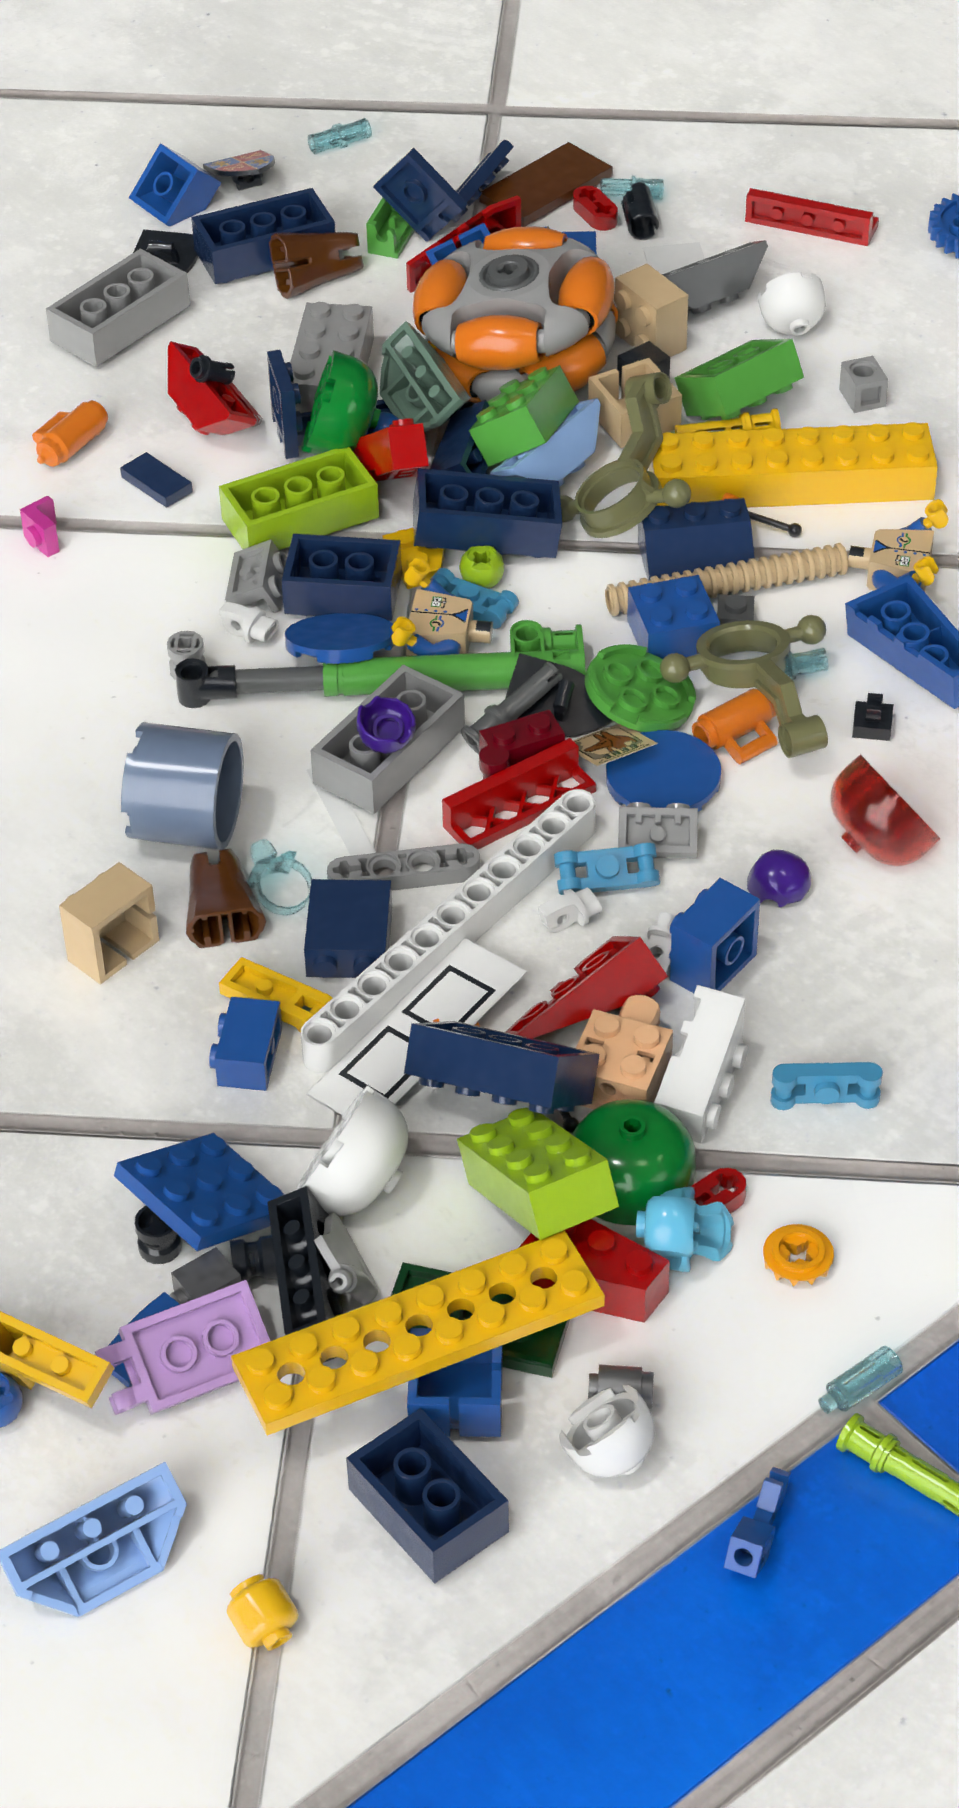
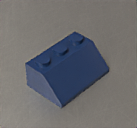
M744 498L691 502L681 508L655 506L652 512L638 524V545L648 581H650L652 576H657L661 579L663 574H668L669 577H672L674 572H679L682 575L685 570H690L693 573L696 568L704 571L707 566L715 569L718 564L726 567V564L729 562L737 565L738 561L744 560L747 563L749 559H755L751 519Z

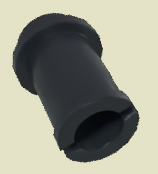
M201 355L191 361L190 375L200 383L207 382L208 380L229 385L234 380L235 371L232 369L235 367L232 363L213 361L209 356Z

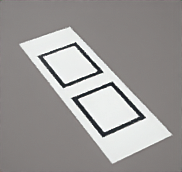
M464 938L306 1094L341 1115H344L366 1086H369L396 1104L420 1078L404 1074L411 1023H426L439 1019L440 1022L457 1021L475 1025L527 971Z

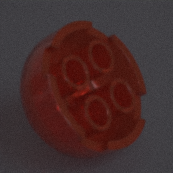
M861 754L852 760L833 782L830 793L831 809L838 823L846 831L840 837L855 853L863 849L873 859L882 864L904 866L919 860L940 840V837Z

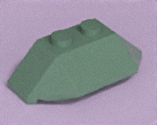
M407 321L382 344L384 359L380 375V396L392 414L399 419L413 418L414 424L423 423L425 432L446 423L471 398L445 360Z

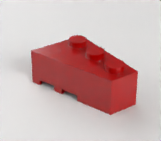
M413 418L392 421V425H389V427L360 437L353 451L375 482L417 477L418 468L426 469L429 466L423 423L414 424Z
M593 1219L563 1230L569 1236L605 1295L604 1306L593 1311L645 1323L669 1293L670 1260ZM530 1233V1235L524 1240V1242L519 1247L533 1243L535 1241H538L539 1239L535 1237L532 1233ZM542 1278L534 1281L532 1284L545 1289L552 1287L555 1282Z

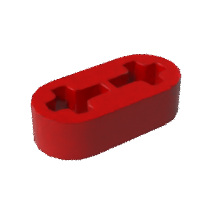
M581 186L574 190L573 209L592 228L607 231L617 226L618 207L600 189L594 186Z
M732 1168L717 1169L690 1186L695 1190L694 1200L696 1204L702 1206L714 1202H722L730 1214L742 1206L746 1198V1178L741 1172ZM719 1187H723L724 1189L719 1192Z

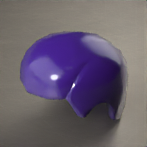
M375 696L365 706L360 705L358 708L357 732L364 745L374 752L385 754L396 752L405 747L415 735L416 718L409 705L397 698Z
M773 849L762 854L751 868L747 877V890L750 894L758 897L760 903L766 899L774 900L780 908L786 904L801 901L811 887V872L806 862L798 855L785 850Z

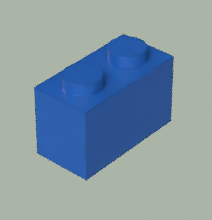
M231 997L227 1013H221L219 1016V1043L212 1044L209 1056L210 1068L216 1069L217 1086L267 1091L282 1032L280 1001Z

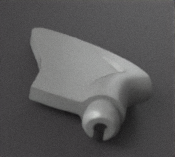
M332 1213L325 1218L324 1234L313 1240L331 1269L328 1283L334 1292L344 1295L349 1294L360 1304H368L378 1293L376 1283L344 1224L336 1213Z

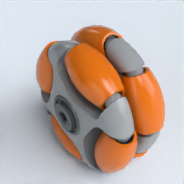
M536 226L508 228L487 235L484 244H482L481 240L470 242L429 267L421 277L413 295V318L417 329L426 336L425 340L429 344L436 346L435 350L445 360L471 397L467 402L478 403L483 400L488 402L501 393L499 388L507 382L517 379L520 383L527 380L529 374L541 367H546L547 370H550L559 365L573 391L576 392L588 384L589 377L597 375L603 369L606 359L611 352L618 320V311L613 302L615 282L611 269L604 260L600 259L588 246L568 238L565 233Z

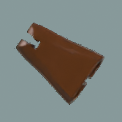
M274 233L271 236L269 247L277 290L284 298L289 299L321 284L362 269L364 267L362 255L344 256V258L340 259L338 250L345 251L352 247L360 246L358 233Z
M231 848L219 850L220 861L218 864L211 865L209 863L207 852L196 853L191 860L186 935L199 948L220 946L225 943L222 919L228 920L231 942L236 943L258 939L266 924L265 916L251 890L241 862Z

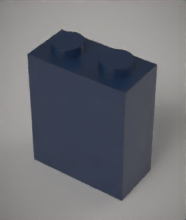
M311 879L304 944L306 977L356 978L389 949L393 909L391 880Z

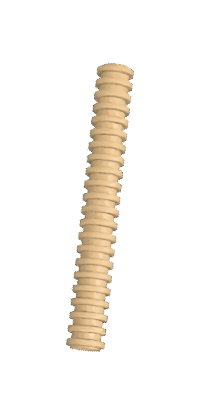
M836 543L833 548L831 545H825L823 549L814 547L812 551L809 549H803L801 553L797 550L792 551L791 555L787 552L781 553L780 557L774 554L770 555L769 559L763 556L759 557L758 561L752 558L747 563L741 560L737 562V565L729 562L726 564V567L718 564L715 569L707 566L704 571L696 568L693 573L690 570H685L682 575L679 572H674L672 577H669L668 574H663L661 579L657 576H652L650 581L646 578H641L638 583L635 580H630L627 585L624 582H619L616 587L613 584H608L605 589V600L609 613L612 616H617L620 611L623 614H627L628 587L699 575L708 596L712 599L716 598L717 594L728 595V592L734 595L738 594L739 590L745 593L749 592L750 588L756 591L760 590L761 586L765 589L771 588L772 584L775 587L782 586L783 582L786 585H790L793 583V580L801 583L804 581V578L812 581L815 576L818 579H823L826 574L829 577H834L837 572L839 575L847 573L849 566L848 555L845 547L841 543Z

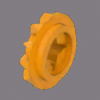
M802 1224L786 1225L773 1231L764 1243L763 1256L765 1268L771 1269L774 1272L776 1280L782 1278L790 1280L793 1287L798 1281H807L812 1285L817 1277L827 1276L829 1268L833 1264V1246L827 1236L816 1228ZM806 1251L805 1260L799 1258L795 1262H790L791 1253L798 1255Z

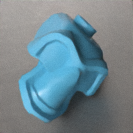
M693 1187L676 1188L666 1191L660 1196H653L646 1204V1211H637L636 1237L644 1238V1244L647 1249L670 1260V1270L690 1272V1259L692 1255L704 1256L712 1261H721L731 1251L733 1246L731 1242V1229L734 1222L726 1206L722 1202L699 1206L694 1200L695 1190Z

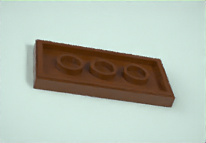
M567 142L482 190L479 202L489 206L518 195L521 198V226L525 227L572 200L573 192L576 188L596 186L613 176V166Z

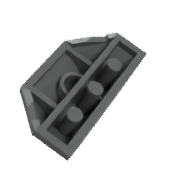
M767 241L749 242L662 275L688 294V310L691 309L692 314L701 313L711 309L710 303L719 300L720 304L734 301L739 298V292L750 289L768 248Z

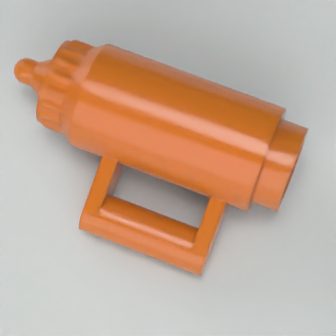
M91 400L89 402H82L71 412H58L32 434L33 440L37 443V462L54 467L69 460L105 429L108 421V414L105 408L100 403Z
M754 688L700 715L697 722L692 725L694 737L702 740L714 750L724 746L738 764H742L778 744L776 736L766 725L771 721L772 717L776 716L774 705L758 689ZM753 730L760 736L742 747L735 741Z

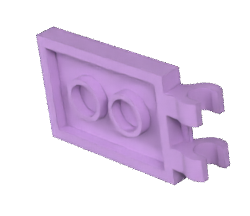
M247 1280L122 1326L118 1330L122 1341L95 1351L94 1355L110 1362L113 1367L124 1363L131 1381V1387L117 1391L109 1397L114 1414L126 1412L146 1403L150 1414L153 1415L238 1382L239 1380L232 1368L231 1356L270 1341Z

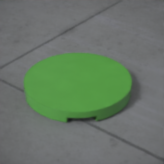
M620 644L602 649L591 661L585 674V688L593 704L614 722L640 732L675 730L688 720L696 700L695 688L689 676L679 683L666 681L660 672V664L663 659L648 653L647 647L639 645Z

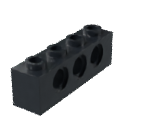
M307 1186L268 1201L285 1335L344 1314L341 1294L334 1292L328 1283L331 1269L313 1241L324 1234V1222L329 1214L321 1207ZM337 1357L330 1358V1359L326 1360L325 1362H327V1361H329V1360H332V1359H335V1358H337Z

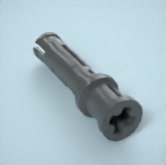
M546 662L539 671L498 706L495 704L489 705L484 709L485 714L473 725H466L461 729L462 737L466 743L479 754V730L520 717L563 679L562 674L558 673L555 675L554 673L558 669L552 663Z

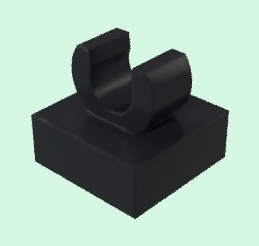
M868 693L867 702L856 701L852 738L890 741L894 704L882 703L883 694Z

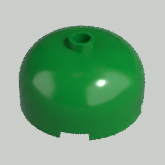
M333 350L332 356L328 357L313 399L314 404L310 414L311 422L308 421L306 424L302 451L314 455L347 447L354 451L359 438L366 436L369 428L375 430L381 413V409L376 408L378 384L373 371L365 362Z
M621 1099L608 1102L588 1113L572 1133L573 1136L608 1160L619 1207L596 1216L601 1220L619 1225L635 1226L637 1211H646V1204L653 1196H660L666 1191L690 1187L695 1184L696 1151L693 1139L684 1123L674 1113L659 1104L640 1099Z

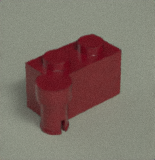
M549 709L479 730V768L483 773V779L565 740L564 731Z

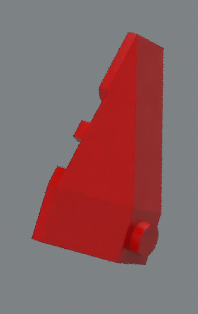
M517 195L489 205L406 262L407 290L410 293L415 292L421 277L431 267L426 251L450 239L453 240L456 249H459L462 245L458 235L482 223H485L490 234L503 229L521 227V198Z
M612 936L574 968L578 976L558 982L550 990L553 999L549 1003L545 1000L531 1007L506 1033L533 1039L589 1019L593 1009L608 1012L622 1007L630 996L643 995L651 998L660 990L658 984L667 978L668 975L641 937Z

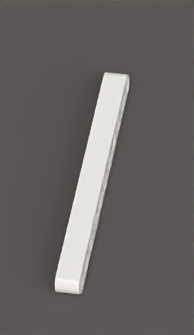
M574 789L563 794L305 1022L301 1028L304 1065L315 1073L329 1072L464 938L476 942L556 869L554 862L555 853L566 850L576 851L595 833L596 800L594 796L583 789Z

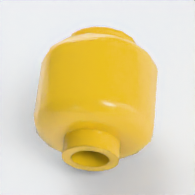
M258 1574L241 1582L230 1592L232 1599L227 1606V1615L247 1647L265 1645L267 1651H271L280 1647L292 1637L289 1629L293 1627L299 1614L279 1579L264 1578L263 1574Z

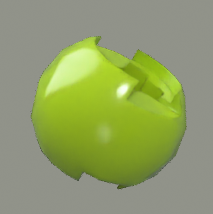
M492 546L470 547L462 555L459 565L463 580L485 588L494 587L502 579L505 569L502 555Z

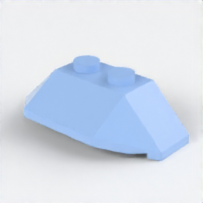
M598 398L578 402L545 444L505 460L497 468L493 469L490 474L559 481V487L562 486L565 482L563 478L582 469L585 466L584 461L595 452L601 406Z
M163 1462L0 1549V1564L17 1597L80 1617L164 1570L187 1503L166 1462Z

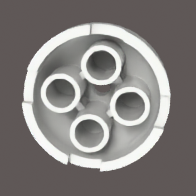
M366 1086L342 1116L344 1120L340 1121L328 1140L324 1142L297 1186V1189L307 1186L328 1214L336 1213L338 1216H344L365 1209L379 1196L382 1190L389 1194L403 1174L397 1168L405 1155L408 1145V1127L405 1118L393 1102L369 1086Z

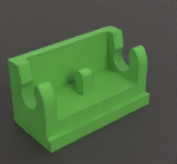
M384 198L381 199L366 223L368 253L398 259L415 232Z

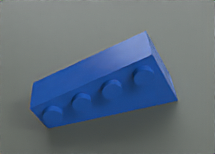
M910 575L845 603L847 635L953 709L959 707V631Z

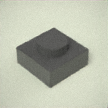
M718 594L717 616L720 625L735 621L754 620L755 596Z

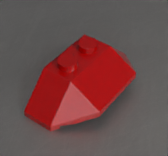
M170 341L168 345V394L177 404L176 408L191 421V426L194 430L204 435L214 433L225 436L261 424L263 418L233 383L224 385L208 380L207 382L200 383L190 375L191 361L196 357L204 355L197 347Z

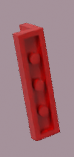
M750 188L746 195L745 222L863 246L869 245L878 227L879 217H874V212Z
M568 738L443 798V828L459 844H469L476 849H480L529 825L563 794L570 790L583 789L591 794L596 792V782L579 766V746L571 738ZM571 777L580 784L574 788L558 787L559 783ZM534 795L549 797L548 801L541 804L527 802V799ZM502 811L517 812V816L509 820L495 818V815ZM471 826L485 828L484 832L472 838L463 830Z

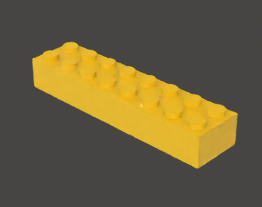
M916 422L862 426L839 425L836 427L769 428L765 430L737 429L732 431H699L693 433L666 432L662 433L663 441L649 466V471L656 475L662 488L673 479L685 481L691 489V498L688 503L722 500V497L727 492L739 498H744L747 508L934 500L938 468L928 423ZM657 503L656 506H668V505H667L666 503Z

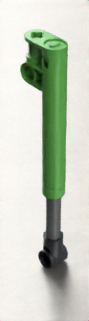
M522 620L514 623L510 629V652L373 657L370 660L354 663H323V666L236 669L235 665L208 666L203 660L190 658L176 665L175 677L179 703L187 708H200L206 705L210 699L237 698V694L324 690V697L339 696V694H344V696L371 695L402 665L458 691L508 689L519 653L564 665L583 675L586 674L582 624H576L574 630L552 631L550 627H542L538 622Z

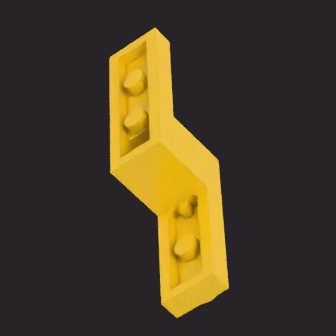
M0 1311V1372L9 1374L19 1385L32 1390L34 1384L38 1383L92 1409L114 1370L112 1364Z

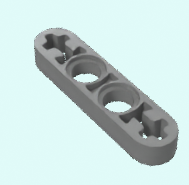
M451 844L336 858L327 866V879L391 880L392 890L463 883L480 869V854L478 849L472 845ZM420 863H428L433 866L432 869L425 872L417 871L413 867ZM383 867L394 870L392 874L387 876H380L374 873L377 869ZM362 872H367V876H362Z

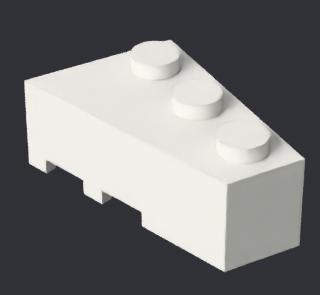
M697 985L693 995V999H695L694 1019L692 1022L687 1020L683 1022L680 1033L686 1035L677 1056L671 1055L654 1103L674 1113L687 1127L693 1142L702 1144L708 1128L715 1129L721 1113L720 1101L722 1098L728 1099L730 1097L735 1080L733 1072L735 1068L742 1069L747 1057L748 1045L743 1044L745 998Z

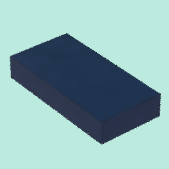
M147 452L120 467L123 479L166 508L193 492L191 481Z

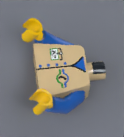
M940 499L930 502L925 508L927 518L920 517L907 527L875 531L872 548L851 545L848 567L868 569L867 587L869 590L874 591L910 575L925 592L926 586L933 583L935 579L934 574H937L939 571L932 557L934 531L931 527L934 526L940 529L947 525L948 509L944 502Z
M420 557L414 558L404 573V579L408 585H420L422 588L416 589L409 619L400 616L391 626L393 644L399 647L406 644V656L466 654L469 651L470 642L491 643L493 622L473 620V602L470 599L455 596L448 592L434 578L429 579L426 577L430 571L429 564Z

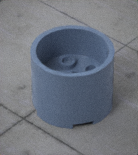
M142 722L135 730L136 737L140 738V740L133 749V752L127 753L123 772L121 812L127 813L130 821V826L126 825V836L130 839L215 850L225 849L232 838L236 826L243 788L244 757L239 735L236 733Z

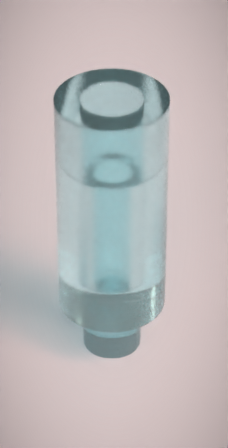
M885 1345L880 1347L826 1385L827 1393L818 1399L820 1407L827 1414L832 1413L837 1408L844 1412L848 1411L903 1372V1366L899 1357L890 1347Z

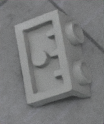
M271 539L234 553L225 597L226 602L244 606L255 604L259 600L264 599L273 612L281 610L283 601L282 577L287 556L283 551L278 550Z
M634 802L628 804L627 807H619L618 848L630 847L641 843H654L656 845L657 857L697 858L698 808H690L689 805L683 803L668 804L666 808H655L643 802Z

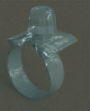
M262 839L253 843L250 848L254 867L251 870L248 883L251 888L256 886L258 900L265 909L274 914L284 916L296 914L309 901L311 873L304 864L294 859L296 851H287L281 854V856L276 857L278 853L272 843L267 839ZM293 868L305 878L309 889L308 896L296 906H278L269 901L263 894L260 880L268 874L278 872L289 874L290 869Z

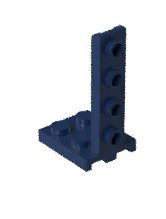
M503 140L499 143L492 153H488L456 191L413 147L374 184L373 188L428 242L451 220L456 223L468 211L466 206L472 205L482 194L479 188L484 190L495 179L496 176L492 172L494 171L497 174L510 161L506 156L514 146L508 140Z
M280 349L267 351L272 420L277 423V435L280 443L283 442L285 459L299 457L298 446H302L306 424L308 421L311 422V411L304 413L296 411V404L301 403L298 383H294L291 363L284 362ZM383 399L377 400V409H381V412L392 414Z

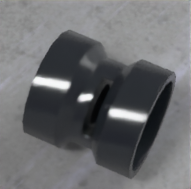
M147 1206L140 1209L135 1216L134 1224L141 1257L152 1264L171 1262L181 1251V1237Z
M272 1235L260 1236L255 1242H246L244 1239L230 1240L232 1265L240 1274L241 1281L247 1280L248 1283L251 1278L260 1276L265 1280L277 1279ZM249 1253L254 1255L255 1266L250 1265Z

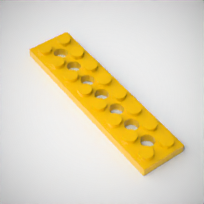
M562 1231L543 1240L535 1241L232 1355V1368L268 1436L603 1307L605 1295L567 1233ZM542 1278L555 1282L552 1287L545 1289L532 1283ZM498 1294H507L514 1298L513 1301L507 1304H500L491 1299ZM456 1310H467L473 1314L465 1320H458L449 1316ZM418 1325L431 1329L428 1334L423 1336H416L407 1332L410 1328ZM375 1341H381L389 1345L387 1349L381 1352H373L365 1348L368 1344ZM333 1357L342 1358L346 1361L342 1367L335 1369L323 1365L326 1360ZM287 1374H299L304 1377L301 1382L294 1385H287L280 1381Z

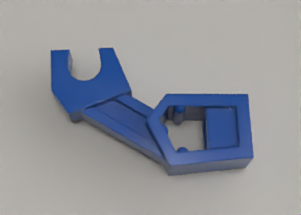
M772 1467L769 1478L766 1477L764 1479L754 1518L751 1519L743 1516L731 1535L724 1568L752 1578H756L767 1562L774 1540L775 1526H772L778 1510L782 1507L791 1472Z

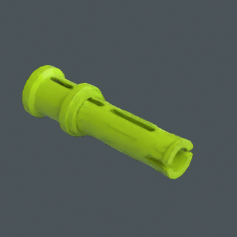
M855 1413L848 1420L836 1443V1448L839 1451H850L868 1462L870 1470L875 1473H884L886 1471L959 1517V1482L901 1447L900 1441L894 1434L889 1433L885 1435L866 1424L864 1416Z

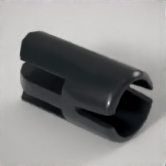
M637 182L631 186L632 191L625 193L623 200H621V205L630 235L642 240L648 239L655 234L654 227L658 230L659 220L649 186L644 182Z

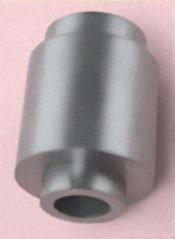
M599 1364L598 1374L589 1373L588 1399L609 1388L612 1389L615 1395L626 1392L623 1385H629L638 1391L648 1408L652 1409L654 1372H644L642 1367Z

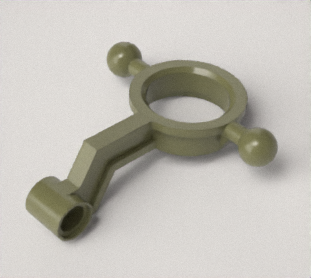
M664 372L628 378L625 384V402L632 434L618 460L608 463L592 473L578 489L575 500L567 495H560L562 522L571 521L576 514H580V523L588 535L595 538H608L626 532L639 524L652 512L657 503H666L670 507L681 508L689 502L691 489L685 481L673 479L662 488L656 475L647 471L663 441L657 408L660 404L669 402L672 395L670 379ZM637 482L631 492L619 502L608 508L594 511L597 505L612 491L628 483Z
M807 615L799 621L796 627L783 629L773 623L754 620L725 623L709 629L699 637L696 643L697 654L685 657L679 653H671L661 661V675L670 683L682 682L687 678L689 672L700 669L710 682L722 687H756L774 705L779 722L778 739L781 749L787 758H793L827 747L828 736L822 719L818 715L806 717L802 713L794 681L784 673L786 670V655L790 651L791 643L802 641L805 644L814 645L824 639L826 624L819 616ZM742 651L768 653L758 658L746 660L720 658Z

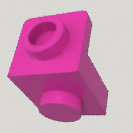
M45 496L21 508L23 534L29 545L33 548L36 547L47 557L60 552L53 499Z

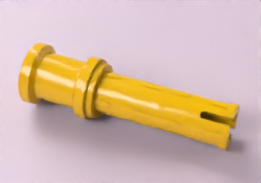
M773 408L769 413L750 415L749 412H742L739 418L684 425L677 424L675 425V433L715 430L732 431V428H739V430L781 429L778 409Z

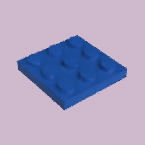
M215 1133L119 1161L114 1172V1177L196 1251L270 1227L267 1202L285 1195Z

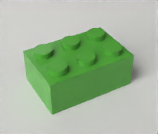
M793 339L750 340L674 379L678 391L682 394V404L686 416H701L702 420L720 416L721 420H728L741 414L740 409L746 406L754 407L767 401L766 396L772 393L780 394L793 388L792 383L804 378Z
M560 365L550 370H547L546 367H541L529 374L527 380L519 383L517 379H514L499 388L501 393L488 401L489 407L476 415L478 420L469 429V432L489 467L545 444L579 400Z

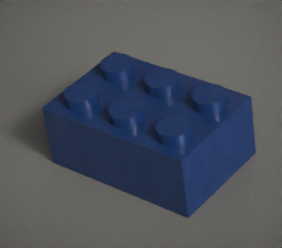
M293 534L282 577L284 614L319 616L334 613L369 614L392 621L402 576L400 540Z
M421 1408L346 1457L349 1490L434 1584L509 1533L508 1499Z

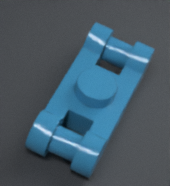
M439 568L432 576L448 592L457 597L470 599L473 602V620L492 621L493 629L500 628L506 621V614H511L519 605V600L513 592L503 590L499 593L455 577L447 568Z
M641 843L630 847L557 852L554 854L555 867L560 870L561 878L557 881L558 893L564 895L563 890L571 889L577 892L587 887L595 893L657 886L660 884L659 870H656L653 860L657 857L656 845L654 843ZM638 862L639 872L628 873L627 863ZM586 867L587 878L576 877L575 868Z
M872 1062L779 1064L773 1069L772 1084L774 1087L771 1089L770 1102L778 1110H789L795 1104L856 1103L862 1108L871 1109L876 1107L880 1101L881 1090L879 1086L882 1083L883 1071L878 1064Z

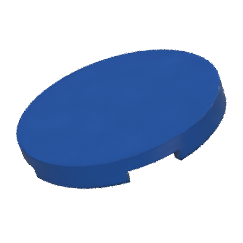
M334 613L309 617L290 625L286 629L285 648L296 658L301 657V653L316 657L318 663L343 664L366 661L373 658V652L383 648L390 651L395 646L391 638L393 634L391 626L393 623L384 618L369 614Z
M657 730L642 732L640 734L658 744L606 764L608 791L621 806L623 804L627 806L630 803L643 802L651 807L666 808L668 804L683 803L689 805L690 808H698L699 812L702 810V805L707 803L715 793L719 792L721 784V764L713 749L702 740L678 731Z

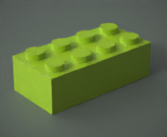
M350 447L333 449L219 486L222 520L242 549L271 539L278 550L290 547L293 534L329 535L333 532L379 518L378 484Z
M519 1108L509 1113L508 1117L493 1124L477 1125L470 1130L469 1134L457 1138L469 1185L539 1240H543L619 1207L608 1160L542 1113L530 1111L528 1108Z

